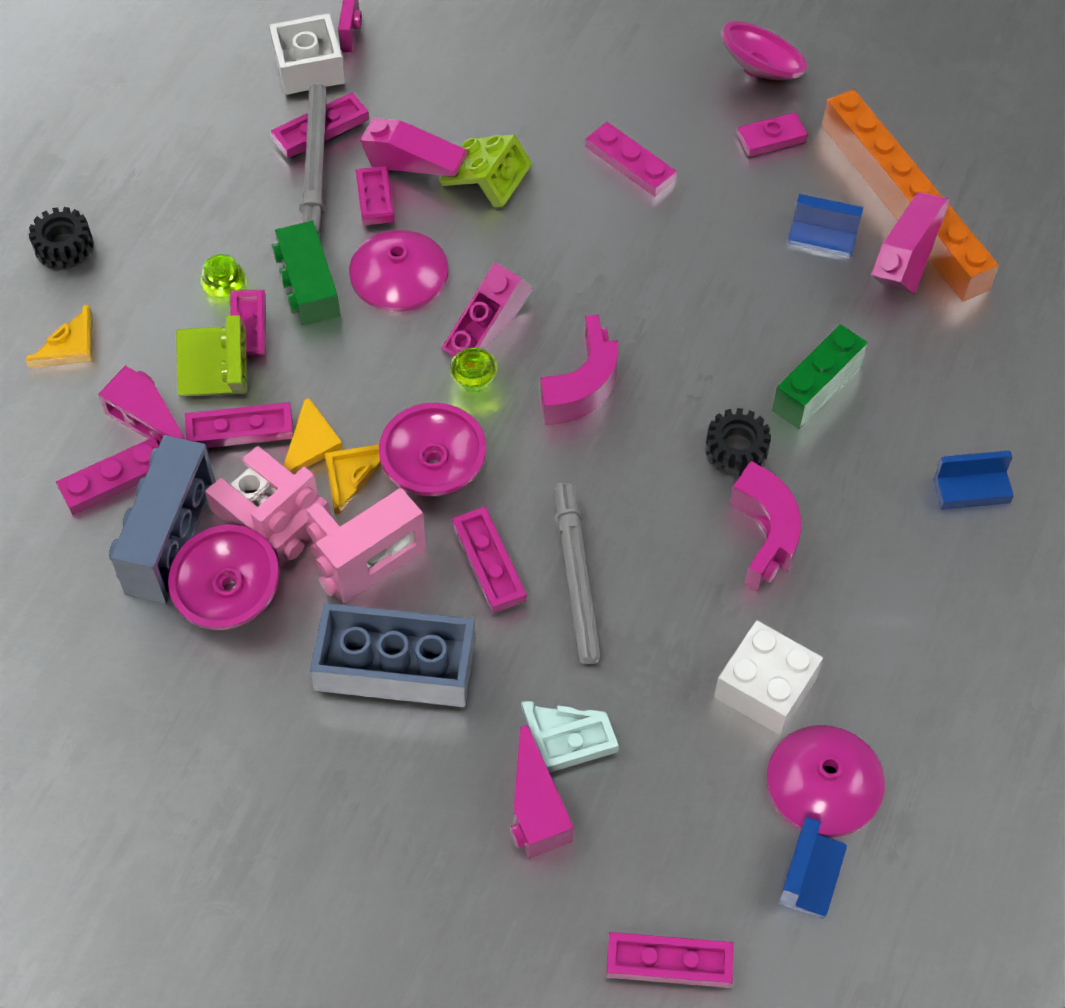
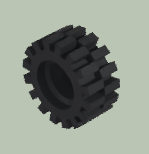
M58 207L52 208V214H49L47 210L42 212L43 218L41 219L37 216L33 220L35 225L30 224V233H28L33 250L40 263L43 265L47 263L48 268L52 269L57 264L59 270L65 269V264L68 263L70 268L75 267L74 261L76 260L83 263L85 261L84 254L90 256L91 248L94 245L85 216L83 214L80 216L79 211L76 209L71 213L69 207H64L63 212H59ZM61 234L72 235L63 242H50L54 237Z
M737 408L736 414H732L731 409L725 410L724 417L719 413L715 416V421L711 420L707 431L705 452L706 455H709L708 461L711 465L717 462L716 469L721 472L725 467L727 468V475L733 476V471L736 470L739 472L740 477L750 461L763 466L765 459L767 460L771 442L770 428L768 424L763 426L764 419L761 416L755 420V412L749 410L747 415H743L742 408ZM738 435L748 439L751 442V446L746 449H734L728 446L724 440L729 436Z

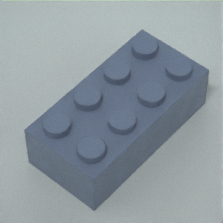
M164 435L159 447H155L151 453L150 468L146 477H142L139 480L136 500L133 507L128 508L124 514L123 529L119 539H114L110 546L109 559L112 561L124 594L166 604L170 596L168 578L172 562L181 547L195 535L208 504L205 490L215 483L216 480L205 444Z
M323 603L310 667L314 691L466 707L476 641L475 619Z

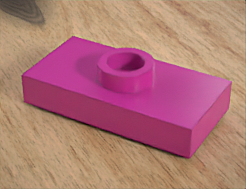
M343 0L338 26L340 50L342 52L353 51L356 29H361L362 12L359 9V0Z
M796 112L741 126L737 129V137L748 157L807 142L808 133Z
M387 166L355 169L362 225L395 222Z
M265 290L231 291L230 316L240 315L246 327L247 358L266 357Z

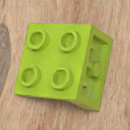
M515 134L494 135L483 138L472 137L461 145L468 154L456 176L442 175L439 182L442 186L478 183L493 207H504L533 163Z
M240 315L226 316V326L185 328L176 331L177 393L180 397L248 393L246 327Z

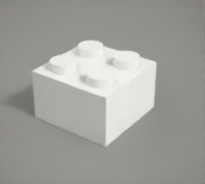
M330 13L269 24L273 52L285 95L308 91L309 87L313 84H322L325 87L345 83L342 55Z
M756 620L719 675L714 698L781 736L816 681L823 657Z

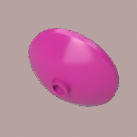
M731 21L725 24L721 32L724 45L733 59L744 68L746 74L753 78L793 80L801 77L807 69V62L803 55L789 42L769 30L746 22Z
M393 230L377 234L357 248L351 258L349 275L354 291L364 302L384 311L403 312L420 308L430 303L441 293L448 278V262L442 248L426 235L408 230Z
M424 403L403 410L386 425L379 441V457L384 472L398 487L417 495L441 496L458 491L475 479L485 462L486 440L479 423L466 411L444 403ZM432 460H437V461H439L438 463H435V464L429 463V462L432 461Z
M219 525L196 534L178 551L169 571V593L175 607L189 622L210 630L232 629L250 622L269 605L278 588L280 566L271 544L260 533L241 525ZM236 583L234 589L226 591V587L229 584Z
M815 725L796 730L778 744L768 764L767 788L771 801L777 811L795 828L801 830L805 818L808 817L821 822L818 831L819 835L841 837L862 829L876 815L884 797L885 777L877 755L861 738L842 728ZM832 766L836 773L828 774L824 771L823 767Z

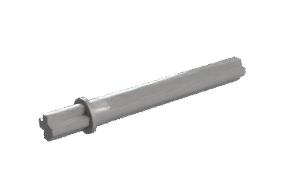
M313 84L309 87L303 201L299 204V210L303 213L302 223L313 220L320 237L321 215L325 212V205L322 203L327 88L322 84Z
M560 483L556 485V490H554L557 513L554 519L559 525L579 661L584 665L596 664L599 662L601 653L582 536L581 521L583 520V512L578 509L575 485L573 483L567 485Z

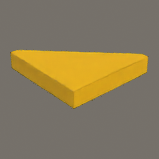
M83 305L82 312L70 323H64L46 339L47 343L35 354L27 355L26 363L28 368L92 362V311L90 305Z
M309 397L303 402L284 462V467L294 475L303 467L308 468L325 459L324 453L343 449L341 440Z
M379 444L324 453L335 514L342 512L381 465Z

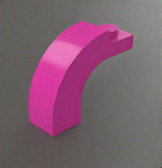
M599 314L585 316L584 338L588 354L587 361L574 372L564 375L540 377V399L545 425L567 423L590 414L607 399L614 387L617 376L618 340L609 341L607 327L601 328Z
M750 461L733 486L730 506L755 519L766 535L765 543L748 567L745 586L758 592L764 581L770 583L779 568L787 572L789 571L800 538L801 516L798 504L789 488L772 472Z

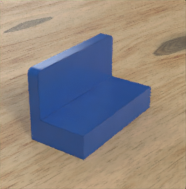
M799 194L788 244L851 257L864 207Z
M1011 451L941 457L933 478L940 509L1011 503L1014 495L1007 474L1013 458Z
M806 817L792 857L779 904L823 919L827 916L847 845L819 835L818 831L821 822Z

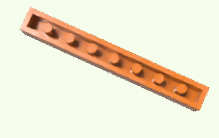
M854 89L827 99L822 127L897 221L917 192L942 197ZM948 205L928 259L961 301L965 302L991 290L999 264L952 207Z

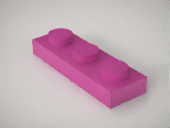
M353 92L326 104L324 141L369 120L368 110ZM308 113L271 130L273 141L287 159L306 150Z
M608 122L604 123L585 139V147L654 197L676 180L677 171Z
M286 402L185 413L186 440L203 443L206 445V448L292 439L293 421L291 404Z
M152 437L56 481L71 514L79 513L137 486L139 480L147 475L153 449L159 447L156 439Z
M486 506L453 517L452 526L492 614L527 602V594Z
M609 932L606 978L731 988L733 981L734 942Z

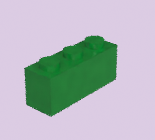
M314 221L275 229L277 243L271 244L276 264L283 263L284 268L279 269L283 287H290L291 293L287 294L291 313H298L301 325L341 316L338 295Z
M840 324L777 386L772 411L800 430L862 367L868 342Z

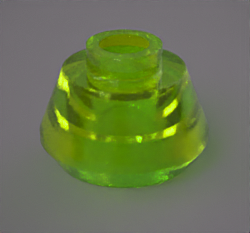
M217 254L207 259L200 275L202 289L215 297H229L231 291H239L245 283L243 268L231 256L225 254Z
M481 348L461 350L452 358L450 363V373L453 379L463 390L468 392H480L486 389L497 372L495 358L491 353Z

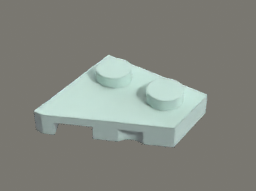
M532 701L522 702V711L526 723L549 773L618 752L619 745L606 712L589 709L578 711L573 707L557 705V709L534 706Z

